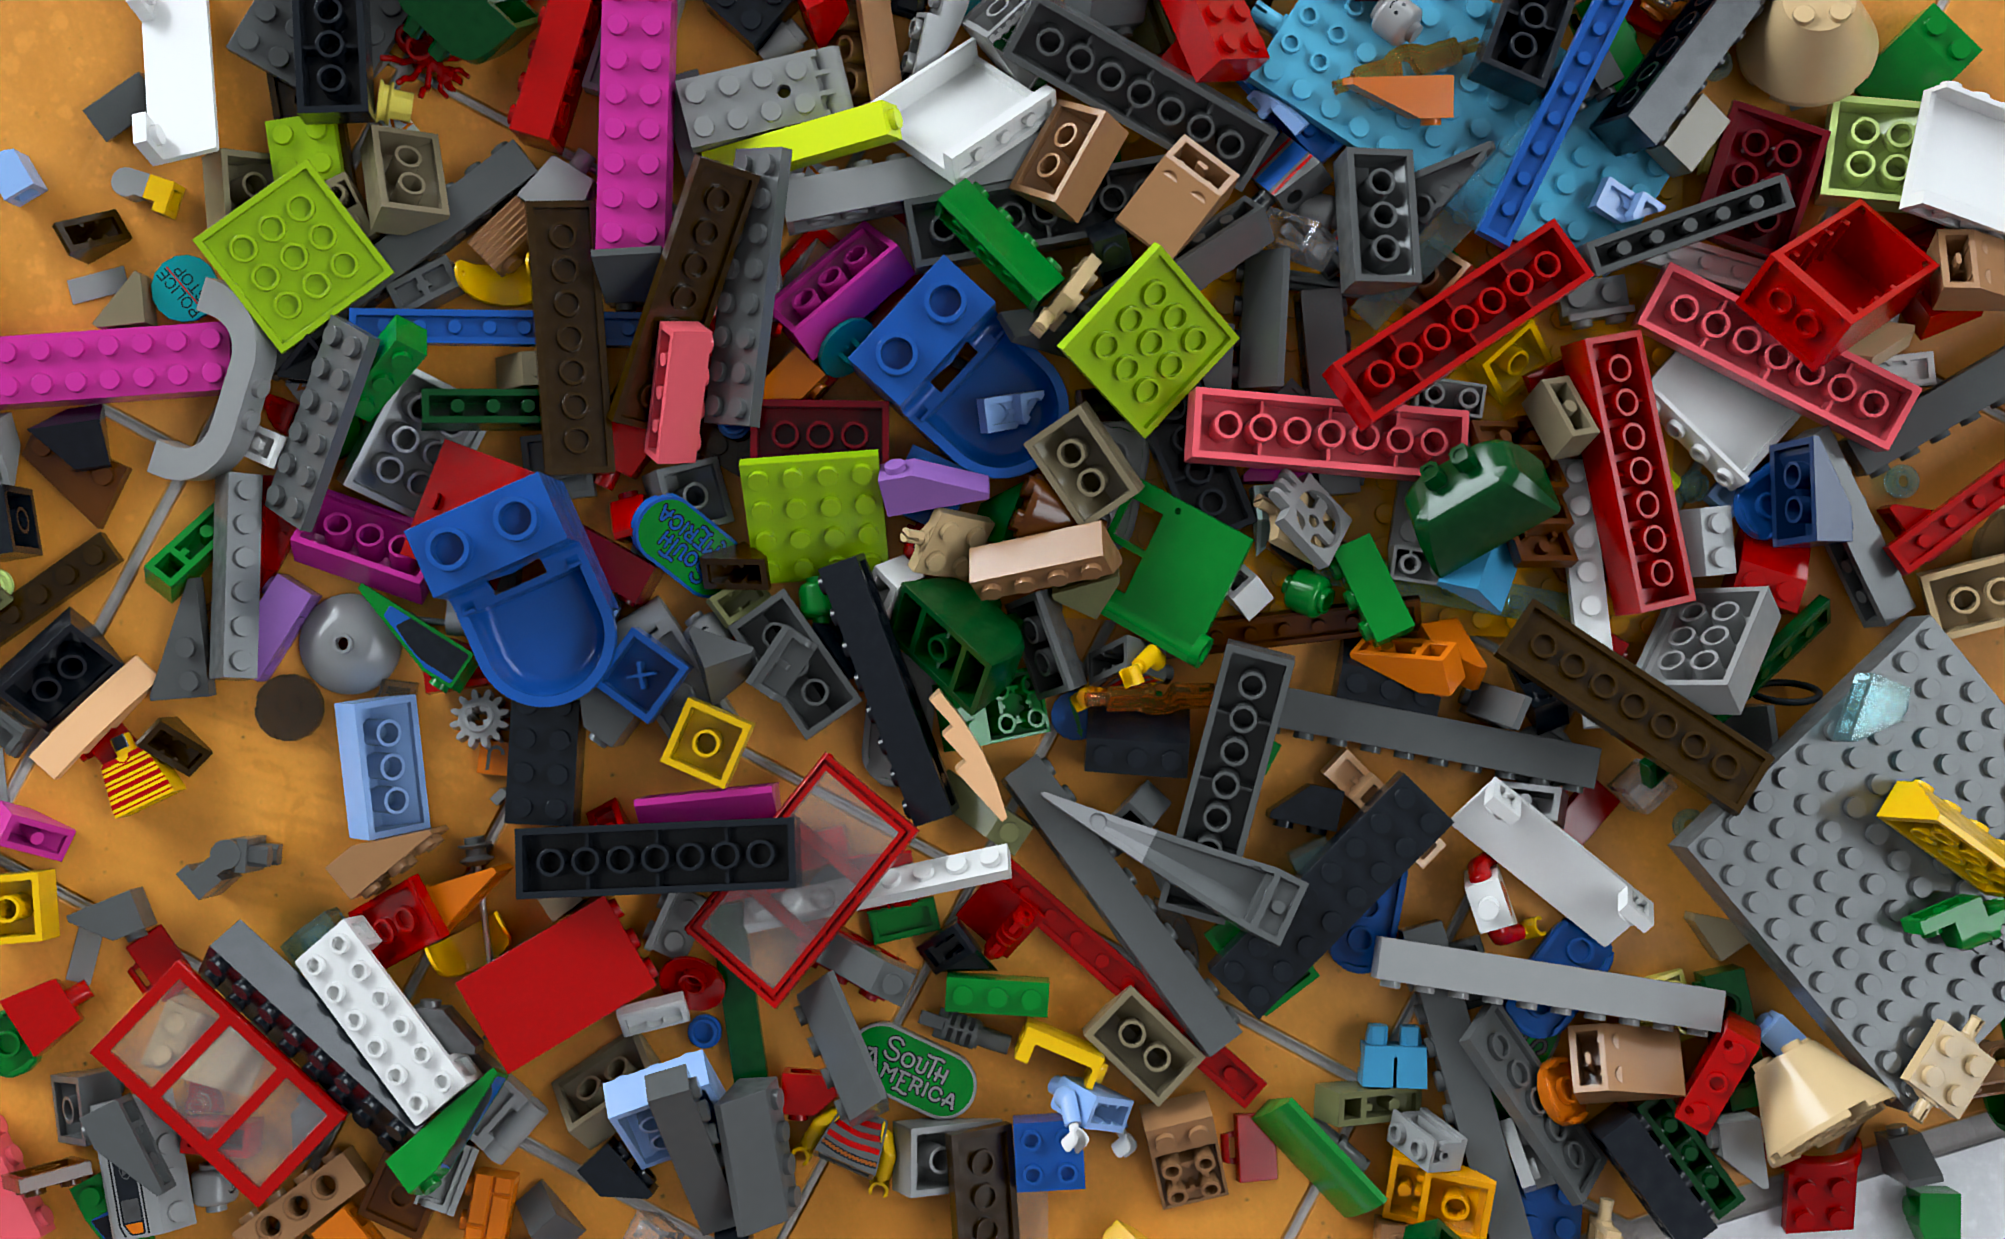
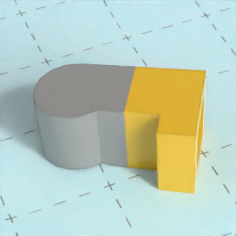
M129 167L118 169L114 172L111 179L112 189L120 196L132 202L143 200L153 203L152 211L176 220L186 190L183 186Z

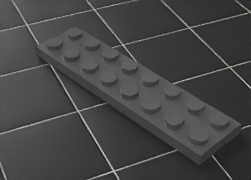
M785 147L736 149L733 166L755 172L761 178L717 304L713 334L714 347L709 368L710 378L705 402L704 423L760 428L792 149Z

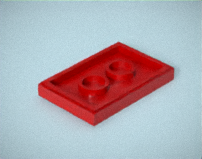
M419 874L409 877L348 913L349 917L364 915L383 942L371 951L385 970L450 935Z

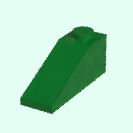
M214 503L144 565L146 584L170 603L176 601L183 594L187 579L200 577L213 561Z
M1924 1185L1914 1188L1906 1186V1195L1902 1199V1210L1915 1239H1961V1194L1948 1186Z

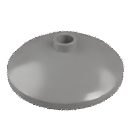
M354 593L339 594L318 604L304 621L299 638L301 660L309 675L322 687L339 694H361L380 686L394 672L402 650V644L366 598L361 594ZM343 637L348 640V647L345 650L339 647V641Z

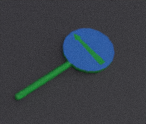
M1079 690L1068 691L1060 695L1054 702L1051 710V722L1055 730L1062 737L1070 740H1083L1086 738L1088 708L1076 712L1070 700V697ZM1155 691L1120 701L1143 702L1159 698L1163 693Z

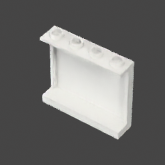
M971 37L870 102L883 100L897 105L903 119V127L901 128L902 140L893 143L956 185L1040 130L1057 103L1056 90L1045 84L1033 92L980 58L977 52L976 39Z
M1943 81L1940 85L1923 91L1899 210L1952 229H1975L2005 240V102L1991 99L1990 95L1985 92H1973L1962 88V84L1955 81Z
M1674 351L1651 376L1659 420L1665 427L1667 434L1677 439L1689 451L1691 457L1695 461L1702 463L1714 475L1715 480L1730 492L1750 481L1748 475L1769 453V445L1777 444L1802 416L1677 351Z

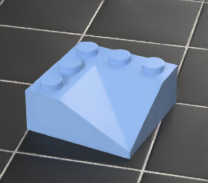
M703 1049L685 1053L681 1057L664 1063L653 1064L646 1069L629 1075H621L615 1080L603 1083L608 1119L641 1170L671 1160L647 1102L644 1075L686 1063L691 1077L697 1076L702 1090V1097H699L700 1100L706 1099L711 1113L709 1123L715 1122L717 1125L714 1104L726 1093V1090Z

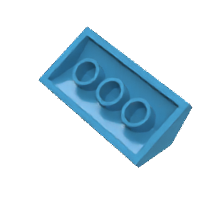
M1504 543L1443 578H1439L1436 585L1499 616L1502 613L1517 568H1514L1507 544Z

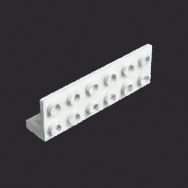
M125 0L142 22L147 113L132 114L133 144L153 167L217 152L219 150L209 0Z
M1496 776L1451 817L1454 821L1452 826L1602 946H1608L1630 926H1636L1643 933L1654 926V903Z
M364 915L344 918L295 961V964L414 1125L418 1126L458 1092L471 1087L484 1075L468 1054L453 1053L449 1055L371 951L383 941Z

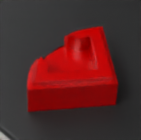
M269 393L264 402V409L274 429L281 434L289 436V428L294 422L299 404Z

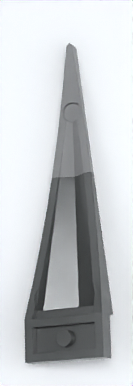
M1047 792L1040 793L1044 800L1243 932H1247L1277 948L1280 947L1309 883L1277 867L1143 826Z

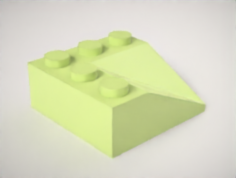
M1849 95L1840 101L1828 104L1824 129L1831 131L1818 171L1814 205L1846 208L1861 198L1875 211L1911 214L1899 210L1921 101Z

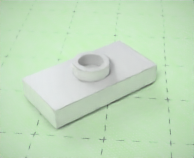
M1933 351L1898 354L1879 365V367L1919 387L1937 385Z
M683 991L648 998L643 1001L623 1005L616 1009L617 1019L624 1037L691 1021Z

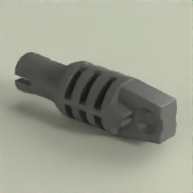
M941 1007L939 1015L921 1010L918 1023L934 1028L933 1037L969 1049H976L977 1046L1006 1055L1012 1039L1011 1035L983 1026L984 1022H981L980 1019L959 1012H945L943 1007Z

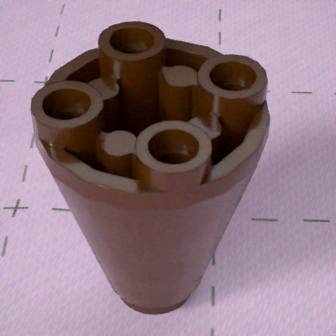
M1036 473L1035 476L1030 475L1029 478H1025L1019 493V497L1024 499L1022 506L1017 511H1013L1007 529L1013 531L1014 538H1021L1077 526L1078 524L1046 477ZM1099 519L1098 521L1101 520L1106 528L1107 521L1104 519Z

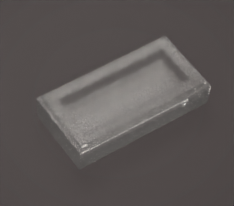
M1048 1191L1017 1193L1020 1239H1048Z

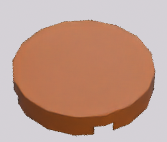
M1565 1056L1549 1058L1540 1065L1537 1073V1090L1540 1102L1547 1115L1561 1126H1571L1582 1123L1587 1118L1589 1111L1585 1112L1586 1104L1580 1105L1573 1093L1571 1063L1568 1061L1569 1058Z

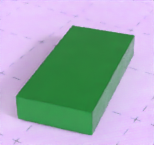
M934 896L918 899V902L912 903L910 907H894V905H891V909H888L886 906L881 907V910L867 911L874 945L941 930Z

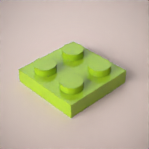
M300 116L265 121L274 181L306 158L315 167L324 181L345 171L337 124L306 125Z

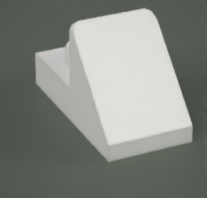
M259 425L244 457L277 470L278 459L283 453L288 437Z

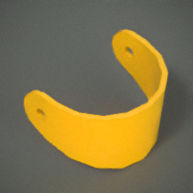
M529 253L526 255L525 263H522L514 273H506L504 277H501L490 265L473 264L464 260L456 261L454 267L456 281L460 288L473 299L499 307H520L532 303Z
M498 910L488 916L494 960L505 953L512 943L511 935ZM481 921L434 945L424 948L434 970L438 975L445 978L469 974L487 964Z

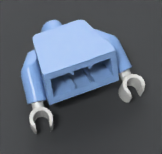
M1055 1075L1050 1080L1048 1092L1054 1095L1051 1101V1108L1062 1115L1064 1126L1069 1128L1070 1131L1061 1141L1062 1147L1066 1152H1070L1074 1148L1076 1154H1078L1088 1144L1089 1136L1079 1126L1089 1130L1117 1133L1119 1138L1111 1144V1147L1118 1158L1123 1156L1126 1158L1136 1150L1137 1141L1126 1131L1128 1128L1127 1120L1134 1100L1096 1082L1093 1089L1089 1090L1085 1088L1082 1077L1067 1075L1061 1077Z

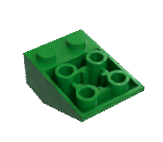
M1027 668L1017 669L1012 682L1006 689L973 716L968 714L938 684L932 685L933 693L940 688L962 715L980 746L1051 732L1045 699L1038 701ZM936 709L944 752L956 751L942 735V731L950 723Z

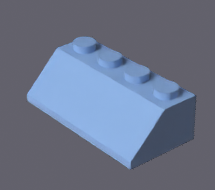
M416 694L364 698L334 703L349 838L370 841L431 828Z

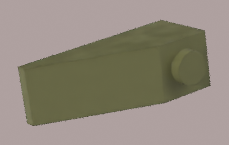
M948 769L947 775L959 804V808L954 815L995 844L1007 843L1010 854L1015 856L1033 829V824L1006 806L1004 808L1007 819L1002 822L959 775Z
M1358 1081L1315 1083L1313 1117L1338 1128L1390 1122L1393 1109H1397L1401 1113L1420 1111L1422 1089L1396 1088L1394 1085L1393 1088L1362 1087Z

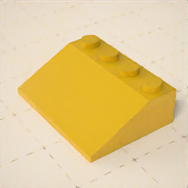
M1918 779L1914 781H1897L1876 817L1983 894L2005 897V841L1991 836L1986 825L1962 815V809L1955 803L1940 799L1933 794L1935 790L1929 784Z

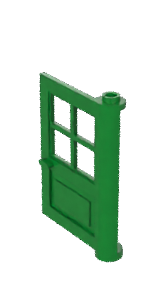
M1140 478L1145 487L1132 498L1163 514L1145 551L1115 534L1132 498L1119 506L1107 531L1113 542L1137 554L1142 559L1126 592L1124 593L1116 588L1101 614L1194 668H1199L1207 658L1214 639L1207 634L1254 539Z

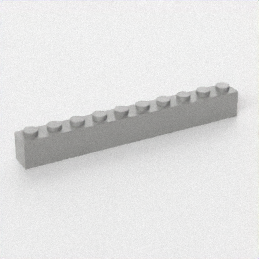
M1377 935L1370 977L1380 979L1379 986L1400 989L1401 983L1414 985L1413 991L1434 994L1435 988L1448 990V997L1469 1000V993L1482 995V1002L1503 1005V999L1515 1000L1516 1007L1536 1011L1538 1004L1551 1006L1550 1013L1571 1016L1572 1010L1585 1011L1584 1018L1605 1021L1606 1015L1619 1017L1618 1023L1640 1027V1020L1653 1022V1029L1674 1032V1026L1687 1027L1686 1034L1708 1037L1709 1031L1721 1033L1726 991L1714 988Z

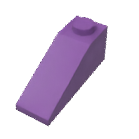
M915 458L907 460L892 459L885 464H880L878 484L888 517L990 499V479L988 475Z
M277 573L276 576H272L265 583L262 589L264 595L259 603L257 679H254L257 682L270 680L301 631L307 616L322 598V595L288 574Z

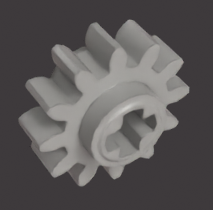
M473 689L471 700L468 701L462 696L459 697L463 707L461 709H451V713L458 717V720L451 722L449 725L454 730H461L456 735V739L461 743L468 740V746L475 750L479 742H481L482 746L489 750L491 748V739L494 738L500 743L504 741L499 733L501 730H510V725L504 722V719L510 717L511 711L509 709H501L506 704V700L501 696L494 700V693L491 690L487 689L482 697L479 692ZM485 714L487 719H483L484 724L480 726L476 724L475 721L480 720L479 715Z

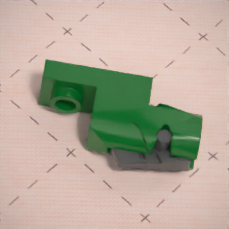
M1958 894L1903 917L1900 921L1906 933L1918 934L1922 938L1941 935L1947 947L1972 950L1976 954L1982 955L2005 941V899L1999 897L1983 901L1981 896Z

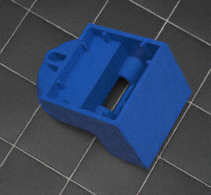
M943 254L848 357V360L856 375L884 401H889L890 406L949 461L958 464L967 471L988 475L990 479H1011L1023 476L1039 468L1023 444L1069 413V402L1065 385L1055 367L1038 350L1010 342L996 317L998 315L996 312V302ZM967 342L978 353L946 388L940 392L930 381L953 362ZM1044 390L1045 395L1041 401H1037L1029 414L1031 418L1027 424H1019L1016 429L980 433L976 399Z
M537 471L404 531L432 597L450 601L480 669L487 680L500 693L511 700L528 706H561L584 697L605 677L613 662L617 646V625L613 611L620 608L564 482ZM536 559L542 561L547 573L500 594H495L489 582L490 580L513 574Z

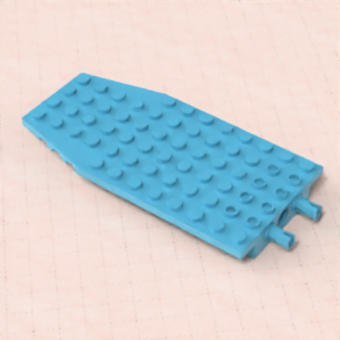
M1258 0L1251 10V16L1256 24L1272 33L1271 38L1273 40L1267 48L1270 58L1256 71L1251 72L1246 81L1262 92L1287 104L1308 122L1346 147L1413 150L1414 172L1487 141H1494L1496 150L1442 209L1476 231L1543 98L1540 94L1529 106L1467 79L1494 3L1490 0H1410L1422 9L1420 24L1423 25V29L1412 43L1406 41L1400 46H1393L1372 30L1373 19L1370 18V14L1378 1L1298 0L1290 14L1283 16L1263 3L1262 0ZM1561 47L1552 69L1560 65L1566 53V50ZM1454 75V118H1441V125L1420 126V119H1407L1343 86L1342 78ZM1614 95L1599 103L1594 98L1586 103L1588 108L1575 115L1512 242H1519L1554 218L1575 248L1586 242L1641 224L1644 217L1615 224L1588 208L1601 179L1610 176L1633 192L1639 193L1644 191L1655 199L1670 177L1645 151L1646 148L1641 149L1635 154L1627 153L1616 157L1589 129Z

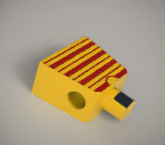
M130 732L110 740L117 758L103 764L101 771L115 819L129 817L187 789L173 767L143 749L137 748Z

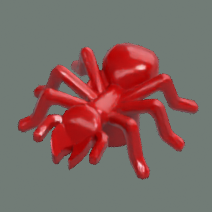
M401 24L395 31V41L398 47L410 57L399 58L395 55L381 54L380 60L394 62L401 66L413 63L417 65L412 74L403 75L396 80L395 83L398 86L405 82H414L423 69L426 68L425 83L419 89L417 95L421 99L424 98L425 93L431 90L432 72H436L438 91L445 99H448L449 96L443 90V85L448 91L456 92L452 81L457 82L460 86L463 85V80L457 73H461L466 79H469L470 75L460 67H445L443 63L459 62L462 59L452 55L447 61L437 62L428 52V48L435 39L430 35L429 37L425 35L420 40L411 38L403 30L404 24Z

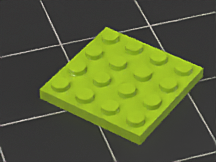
M307 158L192 239L281 354L286 353L301 342L306 334L311 335L329 322L331 314L337 316L395 274L394 270Z
M1154 242L1063 338L1057 347L1137 434L1146 439L1240 337L1160 244Z
M878 449L740 459L739 470L750 547H754L767 556L771 584L806 581L808 577L820 576L818 569L863 552L871 572L875 565L889 560L884 502L878 484L880 471Z

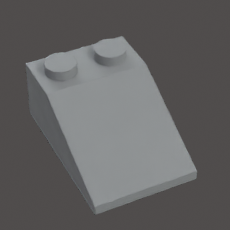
M919 1118L893 1121V1136L897 1158L893 1168L892 1190L909 1198L949 1194L945 1133L1002 1122V1119L952 1118L939 1120Z

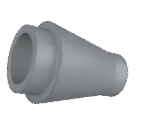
M792 18L786 22L782 20L763 47L758 50V53L763 60L793 54L804 48L803 43L809 38Z

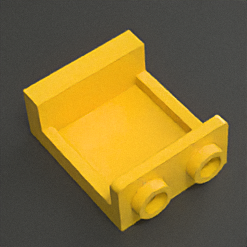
M1030 1016L1026 1017L1014 1046L1015 1059L1028 1064L1033 1049L1037 1045L1087 1066L1083 1074L1085 1088L1092 1090L1095 1082L1098 1084L1102 1083L1108 1065L1105 1064L1106 1058L1091 1042Z

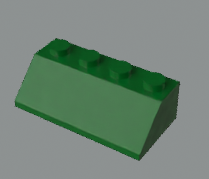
M967 178L963 179L937 200L935 215L1033 313L1063 283L1065 278L1061 275L1063 272L1062 267L1052 257L1049 256L1046 259L1037 250L1039 245L1030 234L1025 231L1021 234L1012 225L1014 219L1004 208L999 207L996 209L987 200L990 196L978 182L975 181L972 184Z

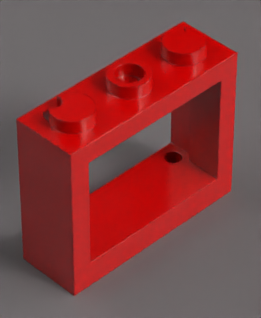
M1730 1010L1727 1012L1722 1021L1721 1033L1716 1032L1685 1083L1686 1097L1677 1098L1675 1118L1704 1135H1708L1760 1048L1761 1028Z

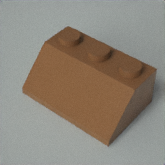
M1058 99L1008 188L1054 216L1079 223L1129 132L1105 110Z

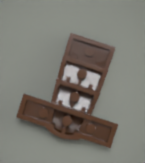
M1515 416L1507 421L1471 420L1468 433L1471 447L1489 440H1505L1521 446L1540 459L1561 507L1558 514L1506 542L1514 568H1572L1579 560L1567 531L1575 523L1563 497V494L1570 486L1557 459L1551 460L1528 416ZM1581 453L1579 456L1567 457V458H1564V459H1583V458H1582V453Z

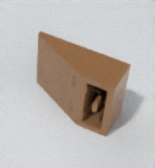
M1184 134L1160 160L1117 216L1115 222L1147 247H1150L1154 242L1160 244L1174 260L1229 199L1240 175Z
M1937 229L1926 252L1928 256L1940 265L1929 278L1932 310L2005 311V240L1975 229Z
M447 825L353 845L325 867V869L350 900L361 896L367 899L373 894L375 896L390 886L392 883L389 880L390 877H394L399 873L403 874L418 862L415 858L417 855H421L426 851L429 853L444 841L441 835L449 830Z
M1610 1023L1568 1026L1573 1093L1580 1105L1686 1097L1679 1028H1674V1032L1653 1029L1652 1026L1638 1027Z
M1205 1090L1166 1099L1159 1107L1154 1102L1140 1105L1139 1109L1163 1210L1229 1195L1213 1115Z

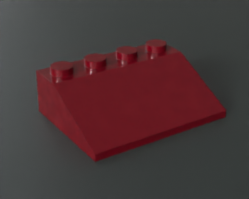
M1734 99L1727 114V118L1731 122L1720 135L1698 204L1785 174L1796 207L1776 216L1707 239V241L1724 249L1766 261L1771 253L1796 239L1831 131Z

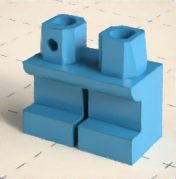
M1368 1023L1365 1040H1360V1067H1358L1357 1072L1359 1084L1362 1087L1393 1088L1394 1085L1396 1088L1427 1089V1047L1422 1044L1420 1027L1416 1024H1400L1399 1041H1388L1387 1024Z

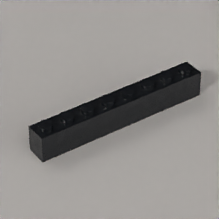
M864 552L818 569L820 574L818 576L820 590L825 596L828 595L832 606L830 609L832 622L835 627H840L842 632L844 654L848 660L852 659L856 670L854 673L855 683L859 691H864L868 702L866 705L867 715L872 724L876 723L880 733L878 737L879 747L883 755H888L892 765L890 775L894 785L901 789L904 797L902 806L906 817L909 820L912 819L914 826L917 827L953 815L959 808V804Z

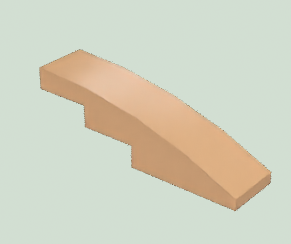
M135 655L82 702L32 752L29 758L54 780L60 779L82 754H88L111 728H117L150 693L157 672L139 656Z
M938 688L929 697V700L950 723L942 731V735L963 758L955 765V770L1003 822L1007 819V814L996 779L983 750L962 715L942 690Z
M1342 747L1320 770L1339 790L1345 792L1344 795L1359 810L1384 785L1375 774L1371 773L1345 747ZM1439 838L1415 863L1424 869L1446 844Z

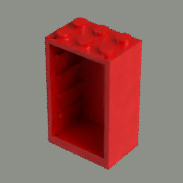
M1860 198L1771 253L1735 303L1812 372H1815L1900 314L1940 265Z
M606 896L600 897L455 983L508 1074L657 985L654 978L659 973L649 956L644 959L640 956L636 948L641 946V942L632 927L625 930L619 918L623 917L624 913L615 898L608 901Z

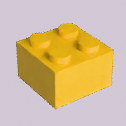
M694 696L688 697L660 762L725 789L732 780L756 723Z
M45 869L0 873V945L40 942L59 937L56 870Z

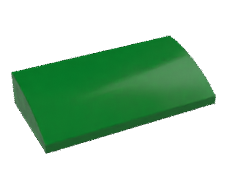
M1292 1097L1268 1099L1251 1118L1345 1218L1367 1213L1387 1201L1388 1198Z

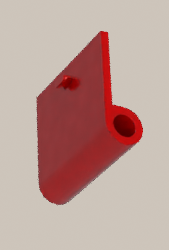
M445 439L410 528L535 472ZM406 538L400 554L416 560ZM502 577L489 581L494 590L497 591Z

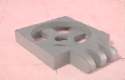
M1284 468L1280 471L1278 478L1268 493L1269 499L1281 510L1275 523L1318 570L1328 567L1352 522V518L1309 472L1297 478L1291 470ZM1304 492H1308L1315 500L1311 508H1308L1300 499ZM1325 512L1335 522L1332 532L1324 525L1323 516ZM1310 515L1316 520L1317 525L1315 528L1309 522ZM1316 535L1325 545L1324 548L1311 543L1312 537Z

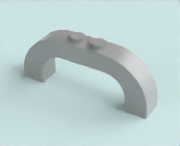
M205 278L196 310L217 318L227 328L232 342V356L206 436L194 446H189L180 441L156 440L147 472L164 479L208 481L231 471L242 460L251 445L255 431L261 421L260 415L265 398L270 392V382L277 358V347L224 280Z

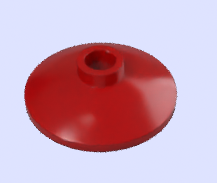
M679 956L672 958L663 965L659 974V983L664 994L683 991L689 1010L705 1011L712 1009L720 1004L725 995L726 985L720 972L710 963L696 957Z

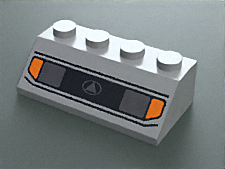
M170 1088L163 1096L177 1108L174 1089ZM132 1094L177 1185L167 1192L156 1196L98 1153L113 1239H139L161 1235L197 1223L185 1154L180 1153L181 1136L135 1094ZM116 1099L89 1106L90 1112Z

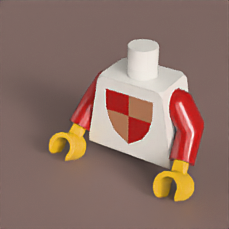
M1482 852L1469 861L1467 870L1464 871V887L1480 934L1488 933L1491 941L1499 946L1546 935V931L1540 932L1536 925L1537 920L1542 919L1541 916L1528 918L1517 924L1518 922L1496 860L1486 852Z

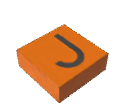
M490 740L491 748L489 750L480 743L476 773L507 777L509 742L503 741L500 743L496 740Z

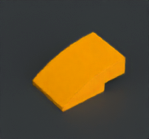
M1394 1147L1385 1195L1388 1199L1384 1203L1382 1218L1408 1224H1416L1438 1218L1461 1239H1486L1497 1181L1464 1165L1461 1166L1460 1171L1427 1173Z

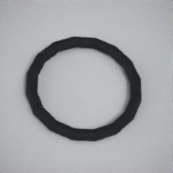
M1770 679L1763 687H1797L1811 691L1816 695L1801 699L1776 698L1764 695L1758 691L1753 695L1755 699L1770 704L1804 706L1818 702L1823 697V691L1819 687L1807 682L1789 679Z

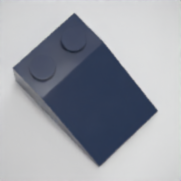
M1810 436L1769 445L1773 547L1811 548L1853 542L1852 507L1820 436Z

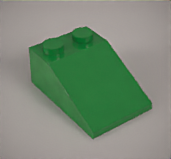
M1933 3L1917 14L1878 54L1872 73L1868 79L1866 78L1855 88L1854 93L1857 96L1921 101L1924 90L1940 85L1943 81H1952L1979 55L1982 49Z

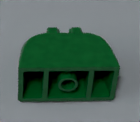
M398 0L402 9L409 15L403 30L416 40L423 39L426 33L432 36L435 40L428 48V52L437 62L447 61L452 55L471 64H481L490 61L514 48L538 27L539 13L525 0Z
M1497 439L1481 442L1470 448L1464 443H1460L1451 449L1448 454L1450 459L1439 465L1437 462L1429 461L1421 466L1419 469L1421 476L1409 489L1404 503L1420 547L1434 573L1439 578H1443L1558 514L1561 509L1542 461L1519 445Z
M937 577L902 582L890 619L900 649L971 716L975 715L997 698L1012 682L1025 649L1020 632L1023 619L1015 612L1006 615L1001 610L1000 598L997 600L981 601L972 586L961 579Z

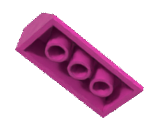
M863 221L775 295L772 320L775 323H781L784 334L813 361L818 357L822 342L833 328L850 318H864L871 311L877 309L880 303L893 292L904 286L906 281L915 275V272L895 242L866 221Z
M327 489L313 531H300L296 528L290 539L294 561L360 584L363 583L366 586L423 605L430 591L417 560L400 554L406 539L404 531L411 527L414 518Z
M779 782L727 787L725 789L716 788L647 795L634 799V808L639 823L773 818L781 808Z

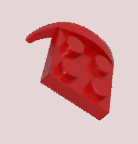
M1855 1137L1854 1145L1844 1152L1825 1156L1801 1155L1802 1157L1780 1166V1168L1784 1169L1781 1227L1785 1234L1854 1229L1857 1173L1863 1152L1862 1142L1859 1137ZM1764 1143L1765 1158L1767 1159L1766 1149H1765V1143Z

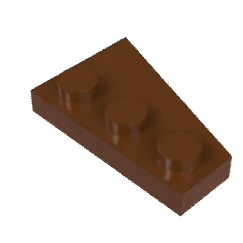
M31 434L22 453V456L98 529H104L132 468L111 459L112 467L76 472L75 469L33 434Z

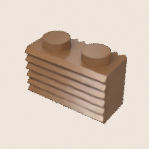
M516 195L467 241L501 277H504L506 273H514L521 266L522 258H525V255L528 253L525 204Z

